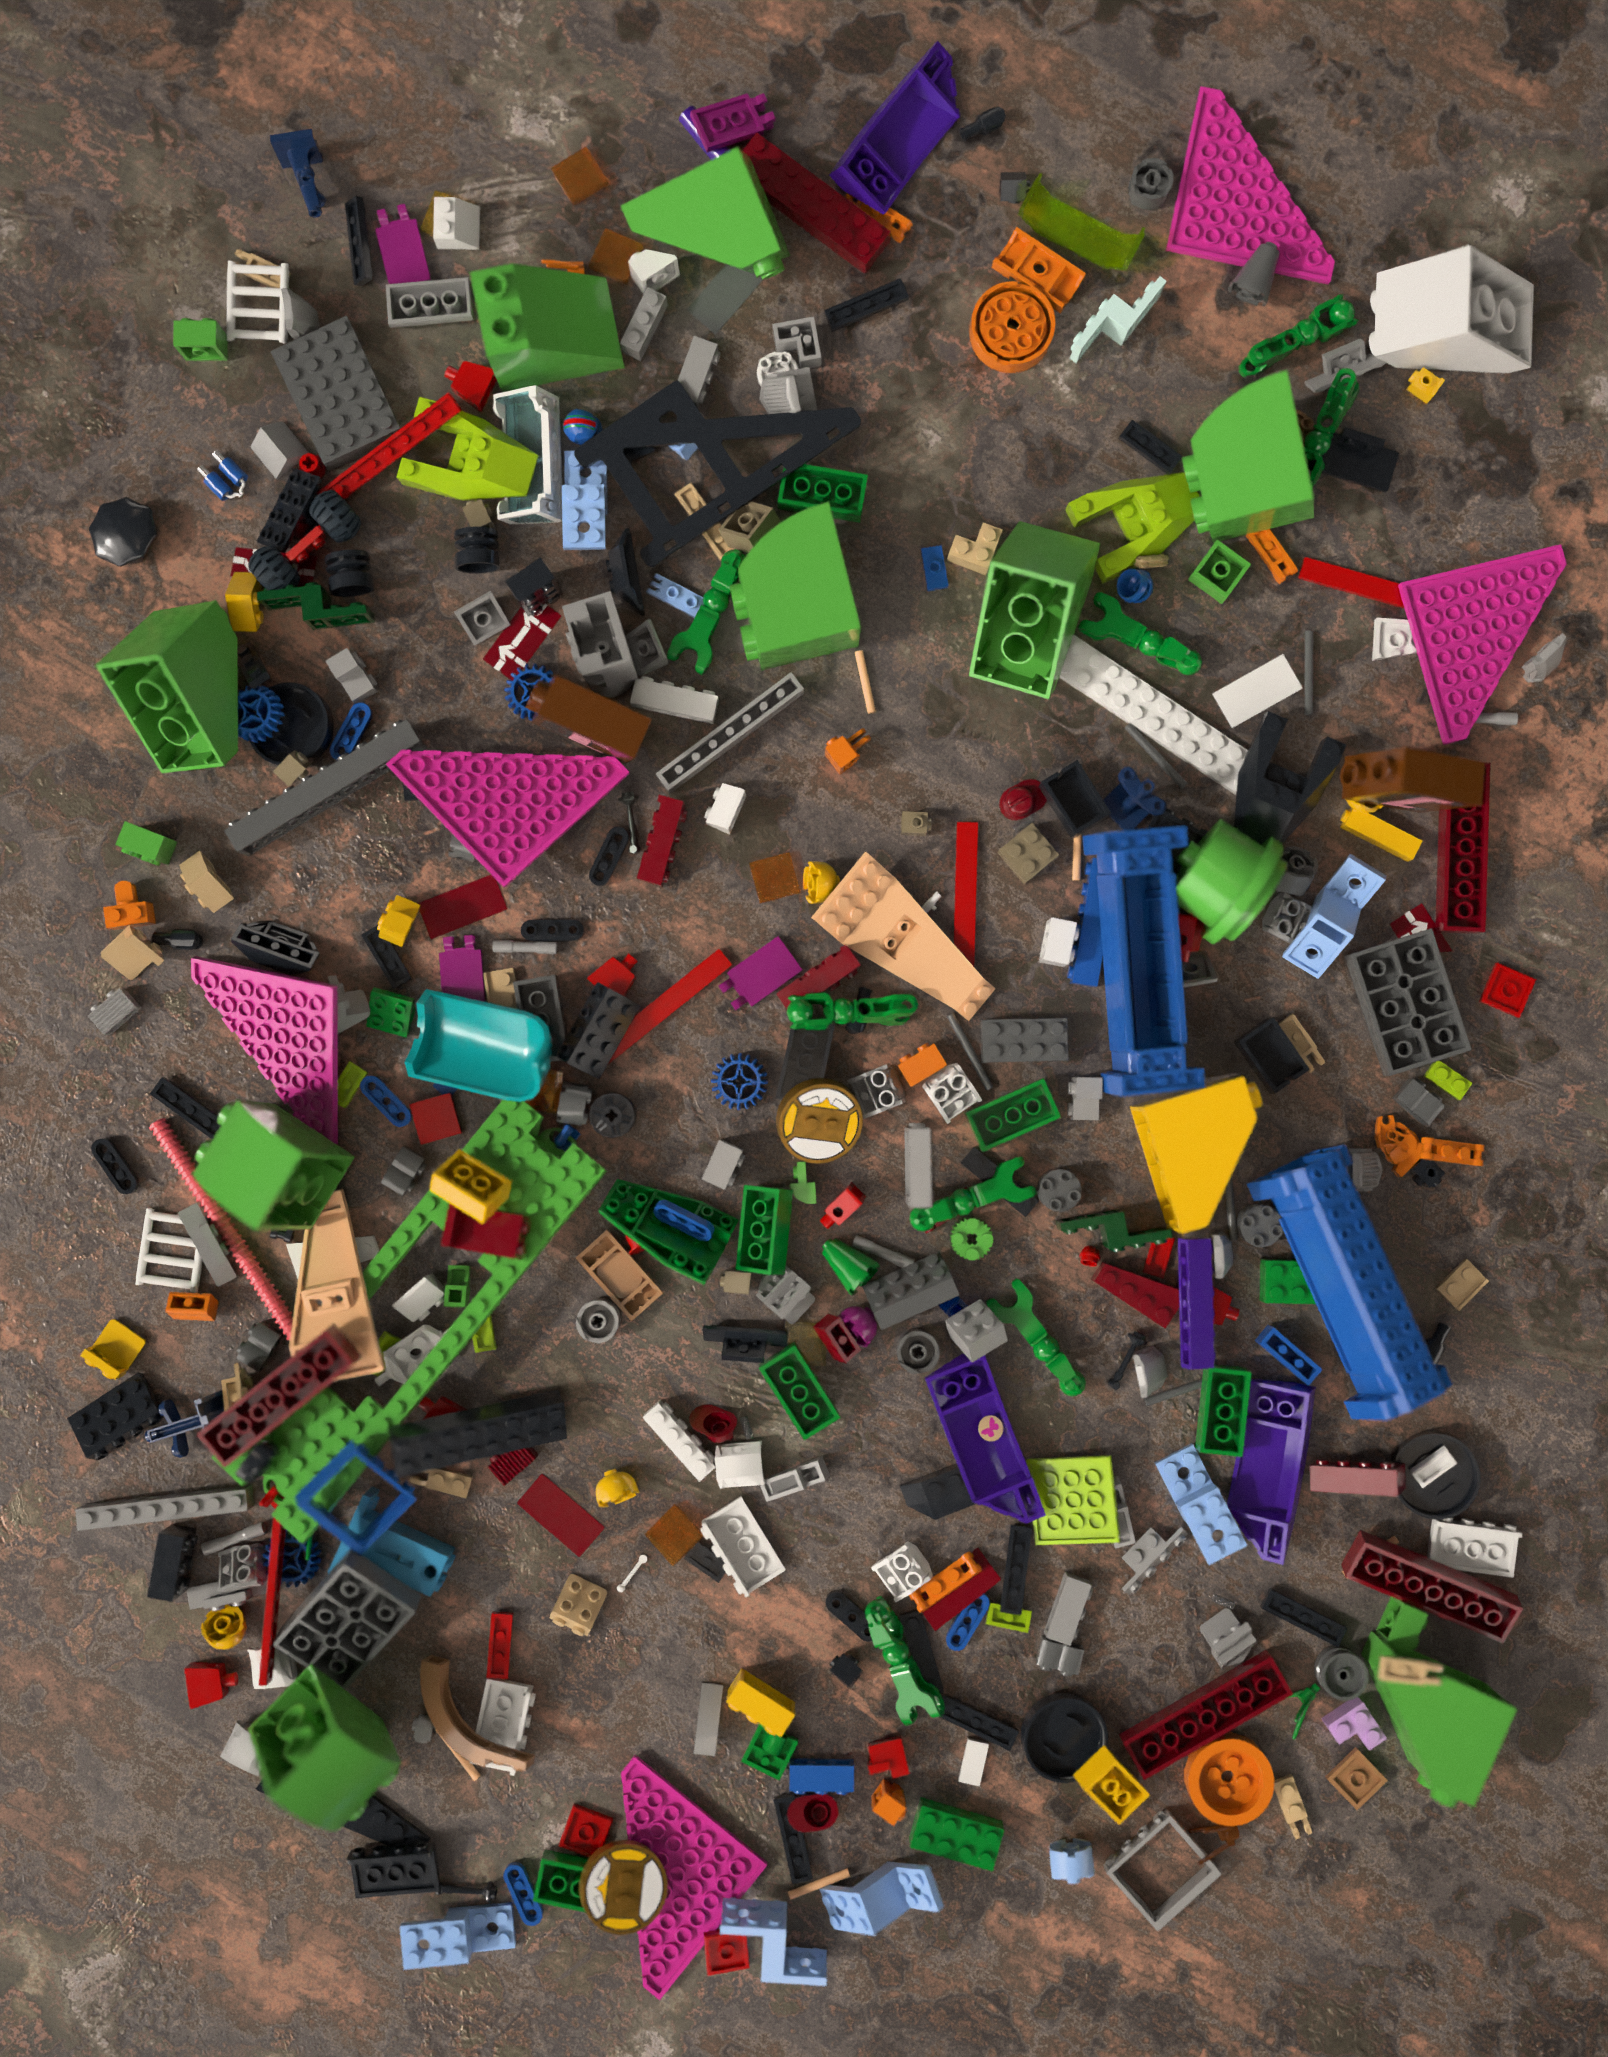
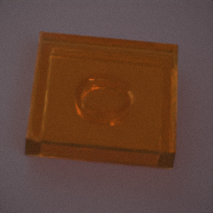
M587 147L582 148L551 168L552 173L573 206L609 184Z
M605 228L588 267L627 285L631 277L628 261L636 252H642L644 246Z
M790 852L749 863L760 904L800 893Z
M674 1504L644 1534L672 1566H675L703 1538L702 1532L677 1504Z

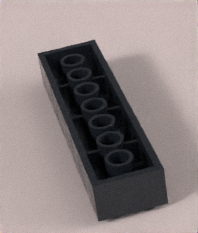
M557 1389L388 1427L392 1464L398 1478L567 1439L564 1401Z

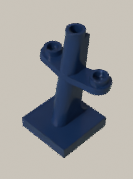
M312 129L270 135L272 147L282 169L290 167L293 169L309 216L313 218L320 217L322 213L321 207L324 206L326 199L316 188L314 181L315 173L311 168V164L322 163L323 155L322 152H319L316 139L314 140Z
M1125 767L1119 772L1118 779L1120 784L1103 799L1111 812L1109 817L1123 831H1132L1149 813L1159 816L1166 810V802L1151 794L1156 788L1154 783L1148 778L1140 783L1135 770L1131 767ZM1149 783L1151 790H1145L1144 784Z
M219 1390L195 1400L194 1403L198 1414L181 1419L175 1403L171 1399L162 1401L158 1408L159 1413L165 1417L168 1424L147 1430L145 1432L146 1441L152 1443L173 1436L172 1454L179 1458L187 1456L189 1447L185 1432L200 1427L204 1429L225 1412L223 1391Z

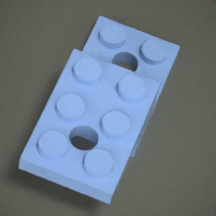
M564 451L565 485H562L563 549H606L605 515H608L607 466L602 460H599L587 467L591 469V475L589 477H582L580 471L584 467L575 458L574 451ZM588 523L590 529L588 532L582 533L578 530L579 525Z
M1192 1443L1154 1462L1183 1520L1188 1524L1209 1565L1247 1546L1218 1487L1212 1482ZM1182 1467H1187L1189 1470V1474L1185 1478L1178 1476V1470ZM1215 1530H1222L1223 1537L1218 1541L1213 1540L1212 1533Z
M505 1902L449 1908L443 1919L402 1922L400 1934L404 1970L469 1963L473 1952L515 1948L516 1936L513 1903ZM490 1922L496 1923L498 1930L495 1932L489 1931L487 1924ZM419 1940H427L430 1947L426 1949L421 1948L418 1943Z

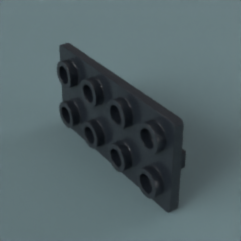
M1345 427L1340 434L1333 433L1329 450L1321 455L1325 463L1322 473L1378 491L1387 492L1399 452L1384 448L1386 439ZM1309 461L1307 468L1313 470L1316 461Z
M296 468L293 469L263 529L260 531L257 539L259 544L263 546L272 545L279 552L285 553L293 537L301 541L319 525L310 514V506L315 499L314 496L322 482V478Z

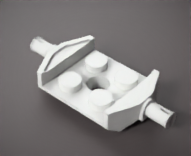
M422 1325L384 1351L386 1368L383 1374L375 1378L378 1386H381L389 1379L405 1384L449 1328L442 1332L430 1325ZM415 1348L421 1350L419 1355H411L410 1352Z

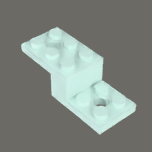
M1161 276L1156 282L1152 280L1146 287L1142 298L1138 297L1132 307L1115 294L1109 300L1106 298L1100 305L1097 315L1093 314L1086 323L1087 327L1083 332L1080 331L1074 338V344L1070 348L1072 350L1070 359L1077 363L1101 331L1122 346L1159 299L1166 280Z

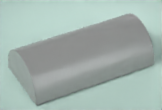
M469 277L386 284L388 325L390 328L475 320L474 297Z

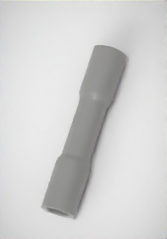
M1514 712L1481 713L1475 723L1516 725L1518 714Z
M493 940V952L557 954V942Z
M859 1235L855 1236L852 1247L886 1259L902 1268L915 1261V1259L884 1248Z
M260 1522L230 1535L201 1544L202 1552L206 1556L244 1540L267 1533L264 1522Z

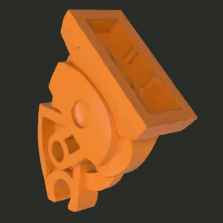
M1387 1115L1389 1119L1387 1124L1382 1122L1383 1116H1378L1374 1134L1376 1146L1384 1152V1158L1394 1164L1391 1171L1397 1177H1403L1420 1159L1423 1144H1421L1418 1136L1402 1123L1395 1122L1393 1115Z

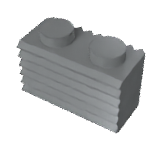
M124 988L112 989L106 995L108 998L103 1003L98 1002L90 1009L92 1012L88 1015V1018L104 1035L113 1034L142 1008Z

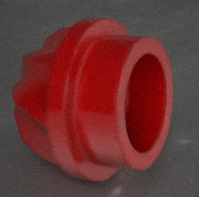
M1093 1245L1085 1246L1079 1254L1081 1258L1080 1263L1089 1267L1097 1266L1101 1258L1099 1250Z

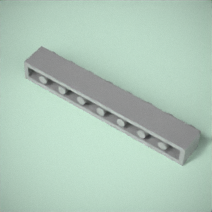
M790 672L656 773L658 779L671 794L802 696L804 688L792 672Z
M252 1485L84 1504L75 1509L77 1531L248 1511L254 1506Z

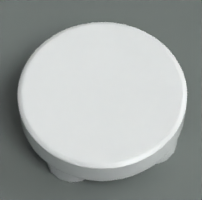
M788 352L769 353L759 361L757 368L758 382L761 386L762 381L766 379V375L798 369V365Z

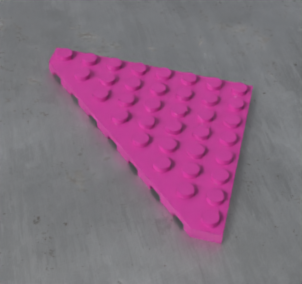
M1200 86L1165 251L1243 267L1260 244L1271 242L1278 247L1277 250L1280 252L1275 274L1329 285L1335 263L1331 255H1328L1322 246V241L1316 232L1312 231L1306 222V217L1298 205L1294 204L1290 198V193L1282 181L1278 180L1274 174V169L1266 157L1262 156L1257 148L1258 145L1250 133L1246 132L1241 124L1242 121L1234 109L1230 108L1226 102V97L1222 91Z
M1561 544L1401 582L1398 585L1443 745L1463 741L1469 735L1473 724L1477 721L1488 698L1495 690L1499 679L1514 657V653L1522 643L1532 622L1537 617L1545 599L1549 596L1560 573L1567 565Z
M401 750L386 763L387 767L504 888L629 775V771L613 756L593 757L582 755L563 756L552 754L533 755L521 753Z
M198 956L191 958L192 980L196 985L200 984L206 992L204 996L214 1009L217 1008L223 1015L222 1020L231 1032H235L240 1038L241 1046L249 1056H253L259 1064L257 1066L258 1069L277 1088L275 1092L284 1104H289L294 1111L292 1115L338 1145V986Z
M635 1754L621 1771L628 1840L640 1842L650 1848L662 1863L667 1877V1895L660 1913L647 1927L637 1932L643 1987L660 2000L703 1947V1932L714 1931L721 1924L723 1898L741 1899L766 1868L767 1861Z

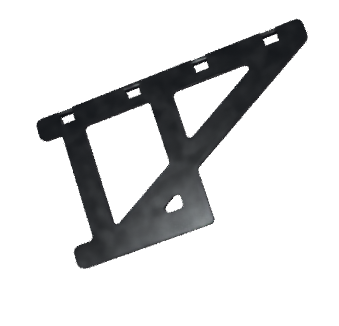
M674 381L576 448L574 456L584 468L591 466L599 460L605 463L653 536V541L641 549L640 556L648 567H655L671 554L683 548L767 491L784 477L792 474L820 455L834 443L861 426V418L854 408L846 407L800 411L796 413L787 412L705 419L681 383ZM672 411L676 414L677 421L669 423L660 422V418L668 412ZM837 428L840 434L829 440L827 434ZM796 434L803 436L799 442L747 477L742 476L722 446L725 440ZM694 443L724 486L725 492L677 525L672 526L625 457V449ZM782 465L785 471L774 477L772 471ZM728 502L731 508L720 514L718 508ZM674 539L677 544L666 551L663 546Z

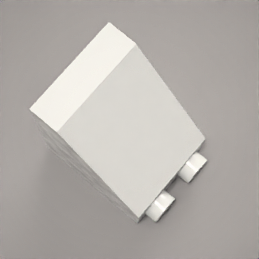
M1472 246L1378 272L1376 290L1372 292L1370 298L1371 307L1375 313V331L1369 337L1370 350L1374 357L1396 368L1422 369L1424 367L1431 370L1511 373L1531 368L1534 284Z

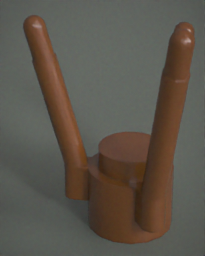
M1216 1825L1189 1829L1188 1831L1189 1833L1218 1832L1220 1840L1226 1842L1198 1861L1197 1864L1199 1866L1228 1847L1235 1846V1840L1240 1838L1237 1826Z

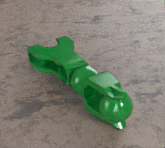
M1339 294L1335 298L1316 306L1307 319L1300 320L1292 329H1288L1272 338L1264 339L1254 345L1249 350L1247 357L1239 364V373L1245 379H1251L1293 353L1295 349L1298 350L1301 346L1312 345L1318 339L1321 342H1327L1345 329L1355 326L1359 320L1354 318V305L1349 300L1343 299L1344 294ZM1326 311H1328L1329 321L1335 326L1331 329L1323 326V322L1318 319ZM1285 339L1289 340L1292 343V345L1287 344ZM1251 362L1255 366V370L1248 371L1245 365Z
M1343 368L1336 374L1329 388L1326 401L1317 417V425L1314 424V430L1310 431L1304 440L1303 451L1305 458L1308 461H1316L1311 475H1309L1311 490L1325 468L1321 455L1329 450L1333 433L1338 429L1360 390L1356 374L1349 368ZM1345 375H1349V376L1351 377V378H1349V377L1344 378V379L1340 382L1341 378H1342L1343 376H1345ZM1326 419L1333 420L1329 427L1322 426Z
M729 550L722 556L721 567L711 581V589L704 594L703 605L700 606L689 630L675 635L668 649L667 659L671 661L678 660L685 650L690 649L697 652L698 659L695 665L697 674L704 675L713 660L710 640L721 618L720 614L727 609L729 597L732 596L729 585L737 583L739 577L738 568L746 557L740 550Z
M1097 592L1093 597L1095 606L1104 612V619L1099 622L1085 619L1078 625V630L1082 634L1095 641L1113 638L1134 649L1138 647L1144 655L1156 656L1155 659L1159 664L1177 669L1183 675H1194L1202 667V657L1196 650L1188 649L1173 637H1166L1164 640L1162 634L1156 630H1147L1146 626L1124 615L1118 600L1105 593Z
M827 993L806 994L805 996L791 995L788 997L791 1002L787 1007V1016L793 1023L790 1028L794 1030L802 1028L806 1030H825L832 1021L841 1025L847 1024L850 1021L851 1023L855 1021L858 1023H881L887 1026L904 1025L910 1019V1015L914 1014L917 1010L918 1001L910 994H895L882 998H864L859 1001L853 999L852 1002L846 998H838L833 1001ZM903 1001H908L911 1003L912 1007L911 1009H909L905 1004L901 1003ZM811 1004L822 1005L825 1019L811 1020L814 1012ZM858 1008H864L867 1014L860 1013Z
M1015 1157L1000 1163L995 1169L992 1178L967 1189H957L950 1196L943 1197L932 1203V1207L913 1208L909 1217L912 1227L917 1231H928L933 1228L936 1222L952 1219L957 1215H968L974 1208L984 1206L1001 1198L1019 1203L1035 1196L1037 1191L1034 1186L1018 1188L1012 1180L1014 1171L1025 1164L1023 1157Z
M1015 1278L1012 1281V1287L1017 1294L1015 1304L1011 1307H1002L995 1299L989 1298L986 1301L987 1306L1001 1322L1011 1323L1017 1327L1030 1346L1033 1347L1035 1357L1044 1362L1046 1367L1059 1379V1387L1065 1395L1070 1397L1080 1395L1086 1387L1084 1375L1072 1368L1067 1357L1060 1350L1058 1341L1048 1335L1047 1331L1035 1317L1031 1308L1033 1304L1032 1294L1019 1279Z
M878 1596L877 1599L867 1604L865 1617L869 1624L874 1646L883 1649V1658L890 1664L889 1671L899 1693L896 1711L902 1723L906 1726L914 1724L918 1716L916 1706L925 1708L930 1717L942 1716L945 1711V1705L939 1690L934 1685L924 1681L912 1655L909 1656L908 1645L905 1641L901 1640L904 1632L901 1622L884 1598Z

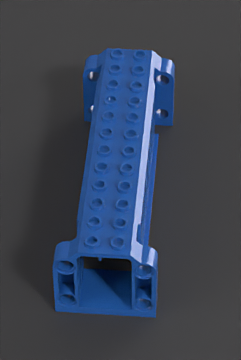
M1186 826L1106 832L1083 836L1084 855H1097L1099 912L1109 1046L1113 1071L1100 1073L1103 1093L1131 1096L1205 1088L1204 1068L1186 1066L1185 1046H1183V1043H1187L1176 881L1175 874H1171L1170 848L1188 846Z
M1346 1144L1312 1150L1246 1184L1254 1201L1271 1199L1275 1210L1282 1217L1278 1219L1344 1368L1349 1373L1358 1393L1344 1401L1351 1419L1389 1420L1413 1411L1445 1393L1447 1388L1453 1383L1445 1365L1434 1364L1430 1351L1357 1188L1353 1184L1346 1167L1354 1162Z

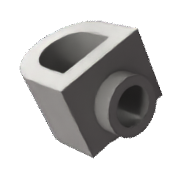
M420 1714L418 1718H414L412 1731H415V1741L419 1743L431 1741L435 1736V1727L429 1715Z

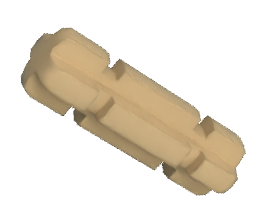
M1164 554L1138 556L1135 559V566L1140 569L1165 567L1168 565L1169 557Z

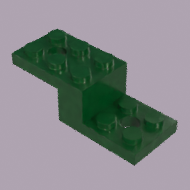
M315 582L306 583L303 587L287 585L285 589L267 590L264 588L262 592H257L258 601L268 610L301 607L303 621L313 630L375 623L374 613L363 603H351L349 607H342L341 605L331 606L330 594Z
M1119 1209L1056 1220L1057 1229L1065 1234L1077 1233L1078 1228L1095 1230L1099 1229L1100 1226L1103 1246L1112 1250V1252L1123 1251L1125 1246L1133 1248L1145 1247L1147 1242L1163 1244L1167 1243V1239L1172 1238L1171 1229L1167 1227L1128 1233L1124 1211Z

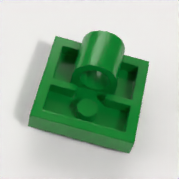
M373 987L369 1002L370 1015L367 1018L366 1027L407 1038L410 1024L415 1014L416 1007L413 1006L415 998Z
M759 1723L741 1762L780 1781L798 1744V1739L786 1733H783L782 1737L777 1734L775 1736L771 1735L764 1729L765 1726Z

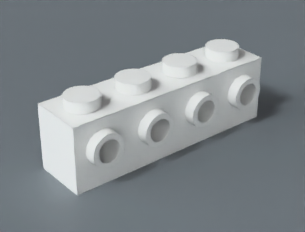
M644 676L641 679H635L630 701L632 707L714 724L719 702L715 692L710 690L698 692L694 691L695 688L686 685L679 688L675 687L674 683L668 681L656 683L653 682L654 679Z
M659 1400L644 1414L643 1419L700 1482L716 1467L715 1456L701 1446L702 1442L695 1434L691 1435L687 1430L688 1426L681 1418L677 1419L670 1405Z

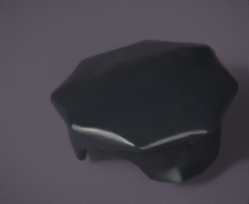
M128 497L102 504L89 527L95 555L119 567L142 563L157 536V526L153 520L151 508Z

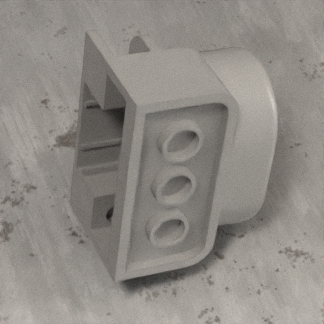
M611 591L562 606L569 629L566 637L572 649L573 660L576 663L579 674H582L590 689L603 697H616L627 692L635 679H638Z

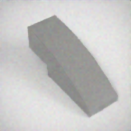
M823 1456L767 1477L765 1478L766 1484L760 1486L768 1502L823 1482L830 1474Z
M1118 1476L1114 1477L1121 1541L1113 1543L1115 1549L1136 1543L1122 1484Z
M702 1682L694 1754L715 1756L723 1684Z

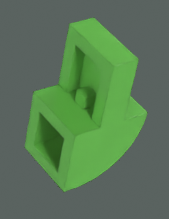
M797 1161V1166H793L794 1179H798V1182L790 1183L793 1195L803 1203L816 1204L815 1181L807 1182L806 1162Z
M448 1265L444 1307L466 1308L468 1306L470 1298V1266Z

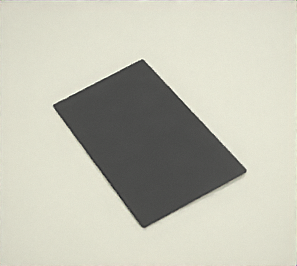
M726 264L688 307L687 311L714 334H717L763 280L761 277L757 278L755 273Z

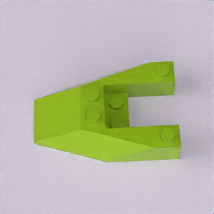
M419 397L414 418L436 401ZM461 411L438 429L457 435L448 468L444 469L402 457L396 476L405 486L461 501L525 497L528 495L539 456L486 420Z
M1185 472L1120 481L1069 502L1065 511L1074 528L1111 510L1113 511L1128 544L1096 560L1095 570L1104 584L1120 576L1124 571L1136 568L1135 559L1138 556L1144 557L1161 554L1195 520L1191 499L1200 496L1197 491L1190 493Z

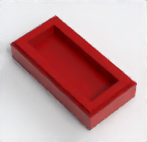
M1169 1238L1167 1243L1150 1244L1143 1273L1164 1279L1175 1238Z

